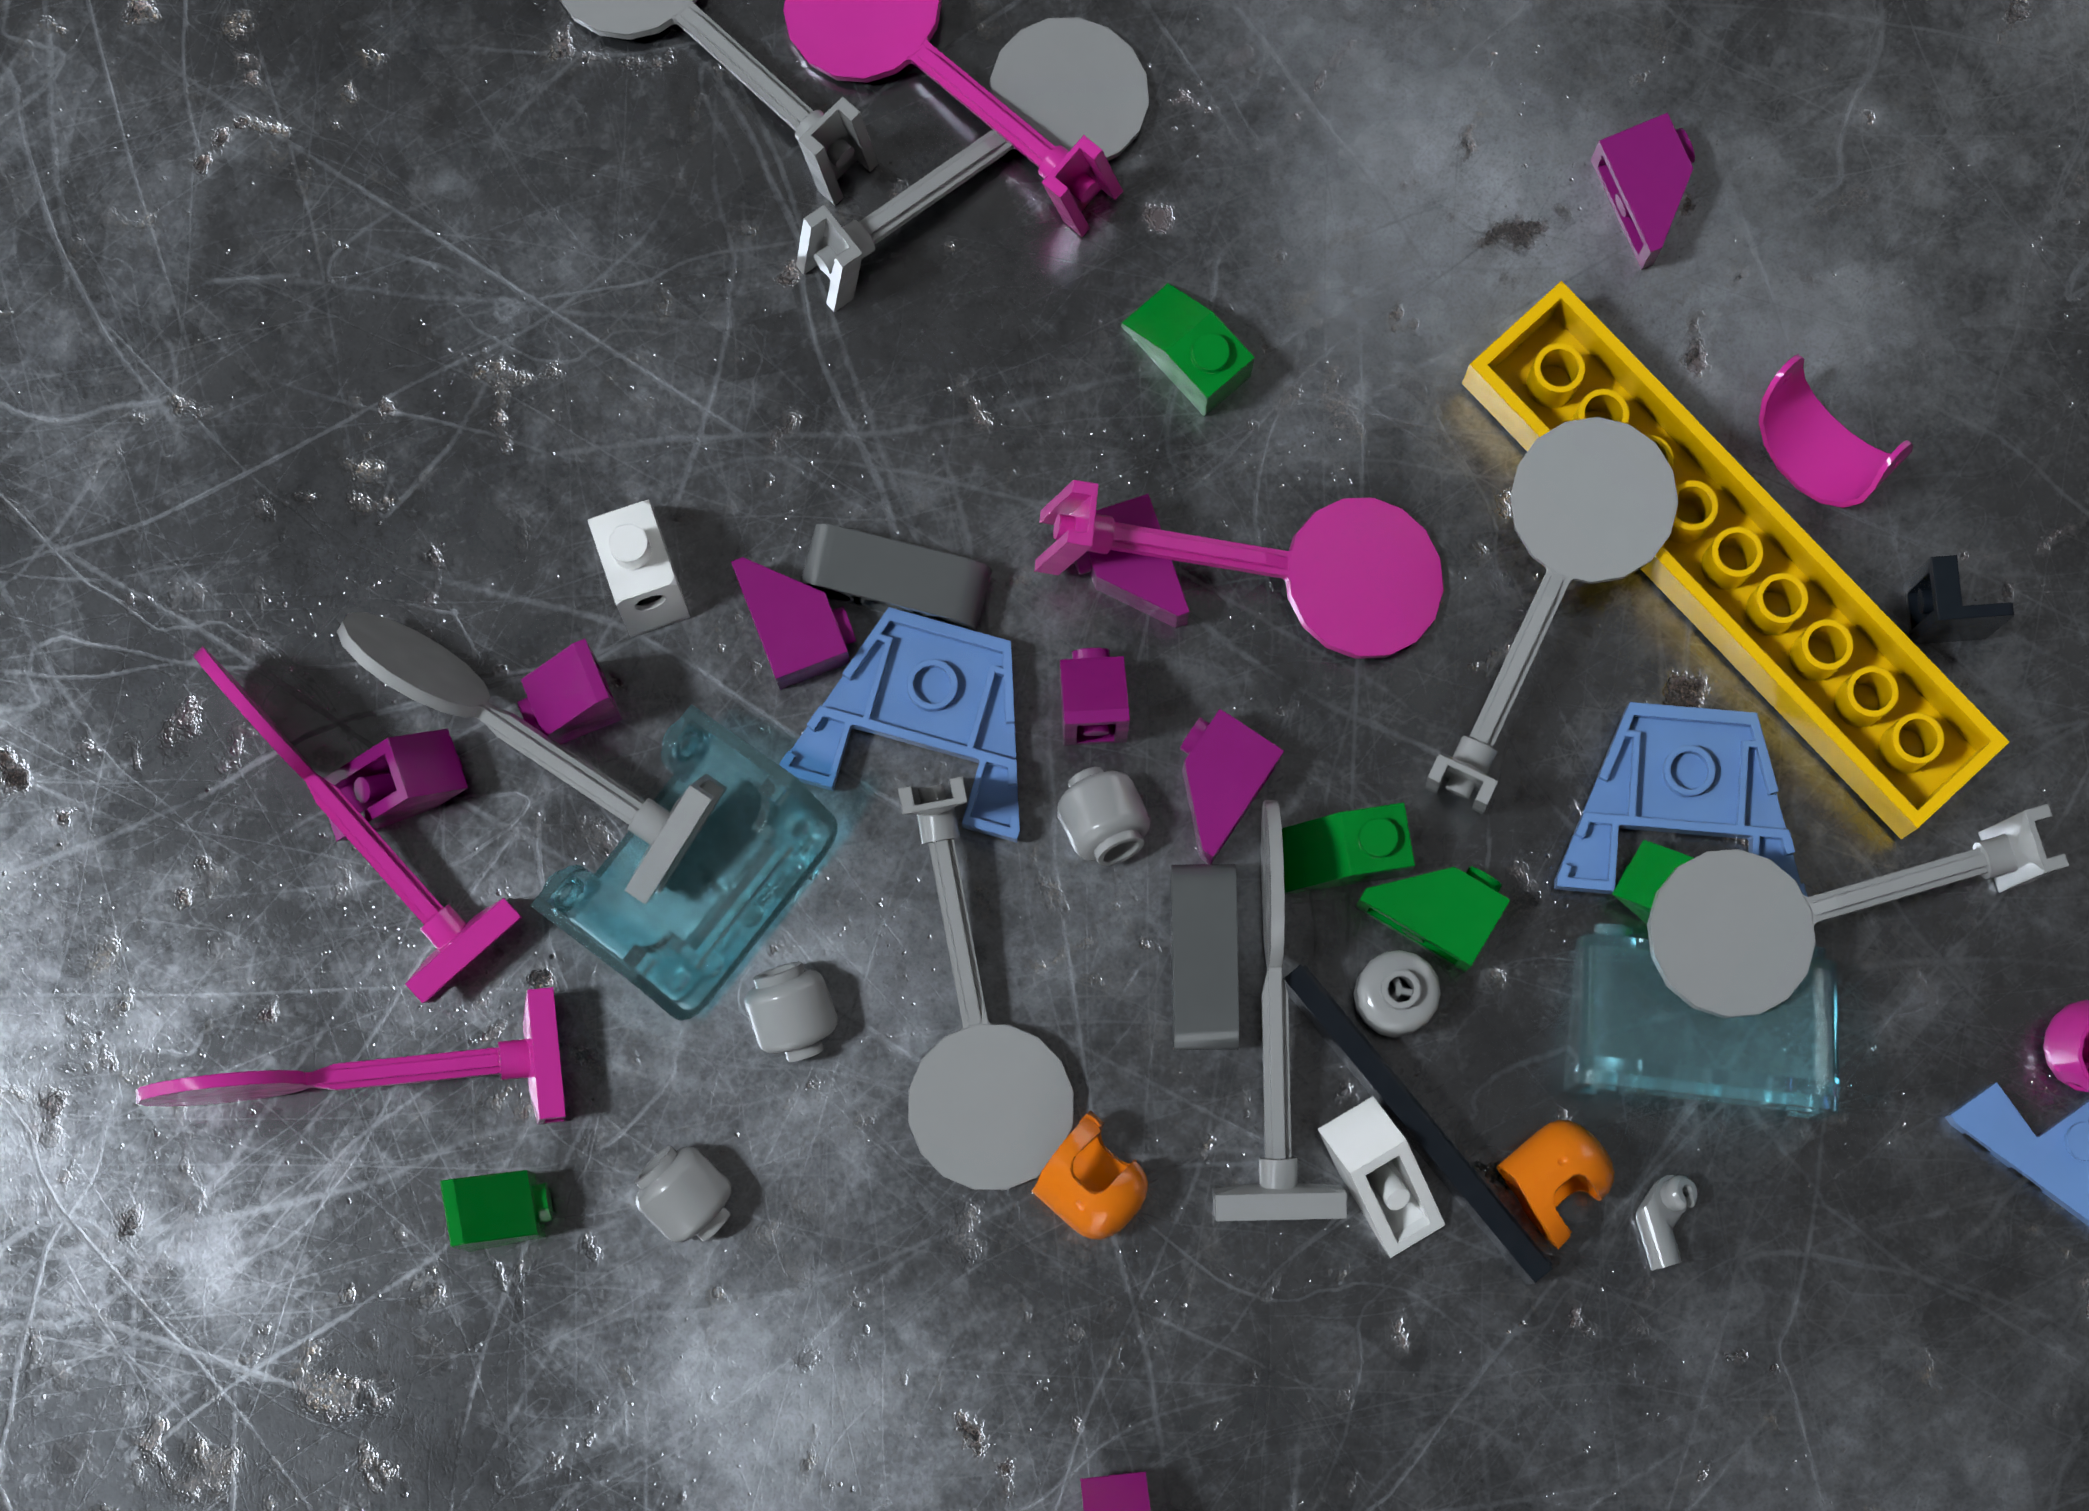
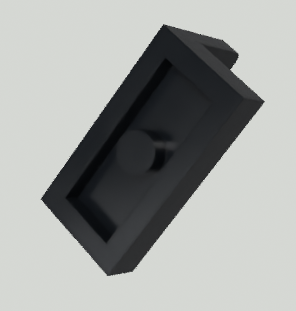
M1957 555L1930 557L1903 583L1909 638L1914 644L1986 639L2014 617V607L2011 602L1963 606Z

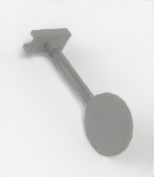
M560 0L575 22L599 36L631 40L660 33L673 24L679 25L796 131L795 138L799 142L817 190L834 206L844 198L837 180L856 161L862 164L869 172L879 164L859 110L842 97L825 114L821 110L813 111L695 5L697 0Z
M1080 17L1047 18L1021 29L1000 50L989 81L990 93L1055 147L1062 145L1070 151L1081 137L1085 135L1103 150L1108 161L1118 157L1138 136L1149 105L1147 74L1133 48L1110 28ZM992 129L858 222L853 219L843 227H841L825 205H822L803 218L796 266L804 275L818 265L831 281L826 304L833 312H836L854 299L861 260L875 251L876 243L1010 150L1016 148Z
M1601 417L1564 422L1537 438L1519 462L1510 494L1514 529L1531 557L1546 568V573L1470 736H1462L1452 758L1438 754L1428 775L1426 789L1437 793L1444 777L1450 778L1446 789L1461 797L1469 799L1473 790L1479 792L1471 810L1482 815L1484 814L1498 783L1496 779L1487 775L1498 753L1493 749V746L1569 583L1576 580L1593 584L1623 579L1650 563L1671 535L1678 507L1673 469L1657 444L1630 424Z
M366 612L348 613L337 630L340 642L358 664L384 684L410 699L440 712L464 718L475 717L479 719L498 738L629 824L628 830L650 845L642 856L624 891L645 905L650 902L655 892L660 894L664 890L727 789L725 785L706 773L693 782L677 800L672 810L668 811L650 798L644 801L514 713L489 702L491 695L484 681L456 655L420 632L389 618Z
M963 777L949 779L951 799H946L944 784L918 788L921 801L919 805L914 804L911 786L898 788L902 813L917 815L922 844H929L962 1020V1028L959 1031L944 1036L921 1059L909 1087L908 1123L920 1153L943 1177L974 1190H1007L1037 1178L1055 1151L1068 1137L1073 1126L1074 1091L1062 1061L1039 1037L1009 1024H992L988 1021L954 842L955 837H960L954 807L967 803Z
M1264 800L1261 820V898L1267 973L1261 1000L1265 1157L1259 1158V1184L1212 1188L1213 1216H1215L1216 1221L1347 1219V1193L1344 1188L1339 1185L1298 1183V1157L1292 1156L1289 1009L1288 993L1282 974L1285 929L1282 825L1278 801Z
M2049 804L2024 810L1978 832L1981 841L1975 842L1973 850L1811 897L1804 896L1797 882L1768 858L1740 849L1707 851L1675 868L1655 893L1647 922L1650 954L1666 986L1693 1009L1721 1018L1757 1016L1787 1000L1808 974L1816 944L1815 923L1979 875L1984 879L1994 878L1998 893L2021 887L2068 867L2069 863L2065 854L2047 858L2036 823L2052 816Z

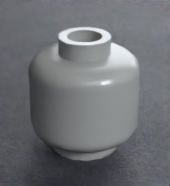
M1090 767L1075 774L1069 780V789L1061 796L1057 806V815L1074 851L1082 859L1097 861L1102 866L1115 865L1133 857L1144 846L1143 838L1148 833L1151 823L1150 815L1134 782L1126 773L1114 770L1104 772L1101 767Z
M1394 950L1383 952L1368 962L1356 980L1353 995L1356 1011L1364 1024L1378 1034L1395 1038L1411 1035L1429 1022L1438 1009L1441 990L1438 976L1430 963L1416 953ZM1392 981L1395 992L1390 996L1388 985ZM1400 981L1405 983L1408 988H1403ZM1400 995L1410 997L1405 1002L1396 1001Z
M800 961L780 965L756 975L753 978L755 987L747 993L744 1004L759 1047L765 1052L772 1054L785 1052L788 1062L800 1061L824 1050L822 1039L829 1036L838 1024V1017L823 975L815 970H804L803 964Z
M671 1145L667 1146L647 1163L634 1180V1183L639 1187L635 1200L637 1209L672 1242L682 1243L695 1235L702 1241H706L730 1217L731 1213L724 1206L731 1194V1183L695 1147H683L676 1151Z

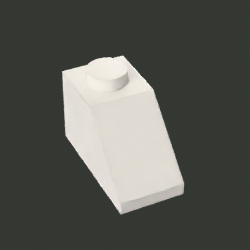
M1373 1096L1318 1128L1338 1173L1390 1258L1445 1226V1222L1406 1138Z

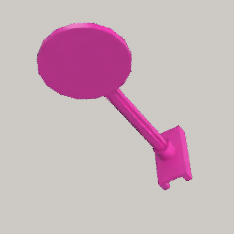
M785 0L783 12L790 40L811 67L835 80L868 83L897 74L909 64L916 65L1039 167L1038 174L1044 179L1042 184L1063 222L1081 237L1090 229L1081 211L1102 189L1114 200L1123 192L1103 150L1089 138L1083 135L1070 151L1062 145L1055 147L930 43L938 28L942 0Z
M1079 480L1071 481L1040 511L1039 523L1054 525L1053 538L1056 541L1035 559L1034 572L1059 576L1087 551L1108 554L1110 550L1281 578L1286 582L1287 598L1302 627L1325 648L1354 659L1386 658L1416 643L1436 619L1444 590L1441 560L1427 531L1402 508L1376 498H1343L1314 512L1293 536L1289 551L1115 522L1112 516L1096 514L1099 484Z
M203 646L193 654L204 671L242 715L306 782L316 804L424 924L420 928L421 932L437 949L424 960L405 983L421 1003L427 1002L523 918L506 898L479 912L467 923L450 904L443 907L335 785L313 770L284 733L217 659Z
M553 987L527 990L523 1017L524 1039L498 1041L497 1048L336 1063L312 1072L265 1070L186 1077L139 1087L136 1090V1103L143 1106L157 1107L196 1106L263 1099L287 1095L312 1087L341 1091L501 1074V1080L528 1078L529 1093L537 1125L564 1122L563 1118L566 1117Z

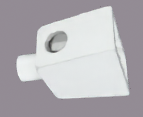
M649 499L588 519L614 601L630 637L690 618L654 508ZM656 595L662 596L655 602L645 605H636L639 601L647 597Z

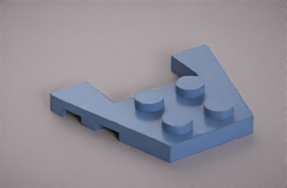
M888 607L842 673V678L823 705H820L807 723V728L793 748L785 754L779 763L778 776L834 791L852 729H858L976 762L979 765L962 820V828L1017 843L1020 835L1011 641Z
M1629 702L1554 879V889L1612 894L1615 890L1618 831L1621 828L1747 839L1749 841V853L1773 861L1797 882L1803 895L1808 897L1804 883L1801 884L1793 855L1795 849L1790 830L1786 829L1778 801L1777 792L1779 790L1758 713Z
M1997 1082L1990 1084L1945 1116L1952 1127L1976 1140L1991 1151L1989 1154L2008 1168H2014L2040 1187L2042 1193L2089 1226V1099L2037 1136Z

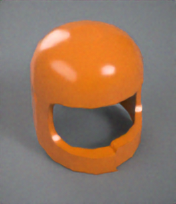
M1090 1110L1052 1155L1031 1192L1081 1236L1102 1240L1122 1230L1141 1209L1147 1196L1148 1180L1143 1168L1135 1159L1131 1163H1126L1116 1157L1104 1145L1101 1131L1105 1123Z
M1557 1120L1548 1123L1496 1166L1507 1186L1517 1197L1527 1217L1543 1237L1557 1249L1571 1237L1572 1231L1565 1224L1556 1208L1567 1197L1579 1191L1586 1192L1597 1201H1601L1609 1193L1614 1183L1615 1175L1612 1160L1601 1142L1582 1125L1570 1120Z

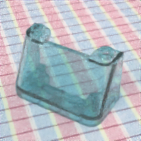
M692 704L680 719L668 728L663 737L661 761L673 776L653 801L671 811L686 789L706 773L725 785L727 789L664 890L660 894L655 892L650 902L646 905L624 891L642 856L650 845L628 831L595 874L580 865H572L559 870L548 878L542 891L530 905L662 1010L680 1021L693 1018L710 1003L826 856L834 844L838 827L835 816L794 775Z
M1595 924L1594 934L1582 935L1576 940L1563 1092L1596 1095L1597 1091L1617 1092V1087H1619V1095L1623 1096L1641 1094L1761 1108V1111L1775 1112L1786 1107L1787 1117L1821 1120L1837 1114L1840 1092L1837 962L1825 959L1826 949L1815 946L1808 974L1787 1000L1757 1016L1721 1018L1693 1009L1666 986L1651 958L1649 939L1634 938L1633 928L1629 926Z

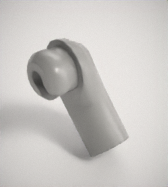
M1666 1175L1657 1180L1637 1209L1636 1222L1651 1271L1682 1262L1673 1228L1686 1209L1693 1207L1698 1198L1697 1187L1687 1176Z

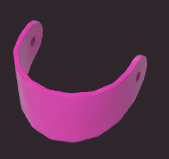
M1799 354L1794 355L1774 376L1762 398L1758 421L1763 444L1776 468L1798 491L1821 504L1845 508L1861 504L1910 455L1913 444L1906 440L1892 453H1886L1867 444L1851 433L1816 398L1805 379L1803 368L1805 359Z

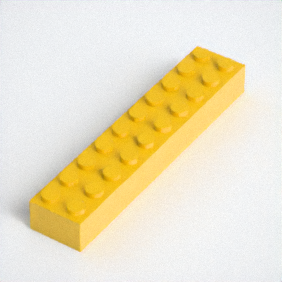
M1562 281L1469 364L1462 384L1527 452L1537 438L1562 423L1592 417H1601L1630 424L1657 444L1673 469L1678 507L1671 535L1652 561L1640 569L1900 839L1917 830L2009 743V740Z

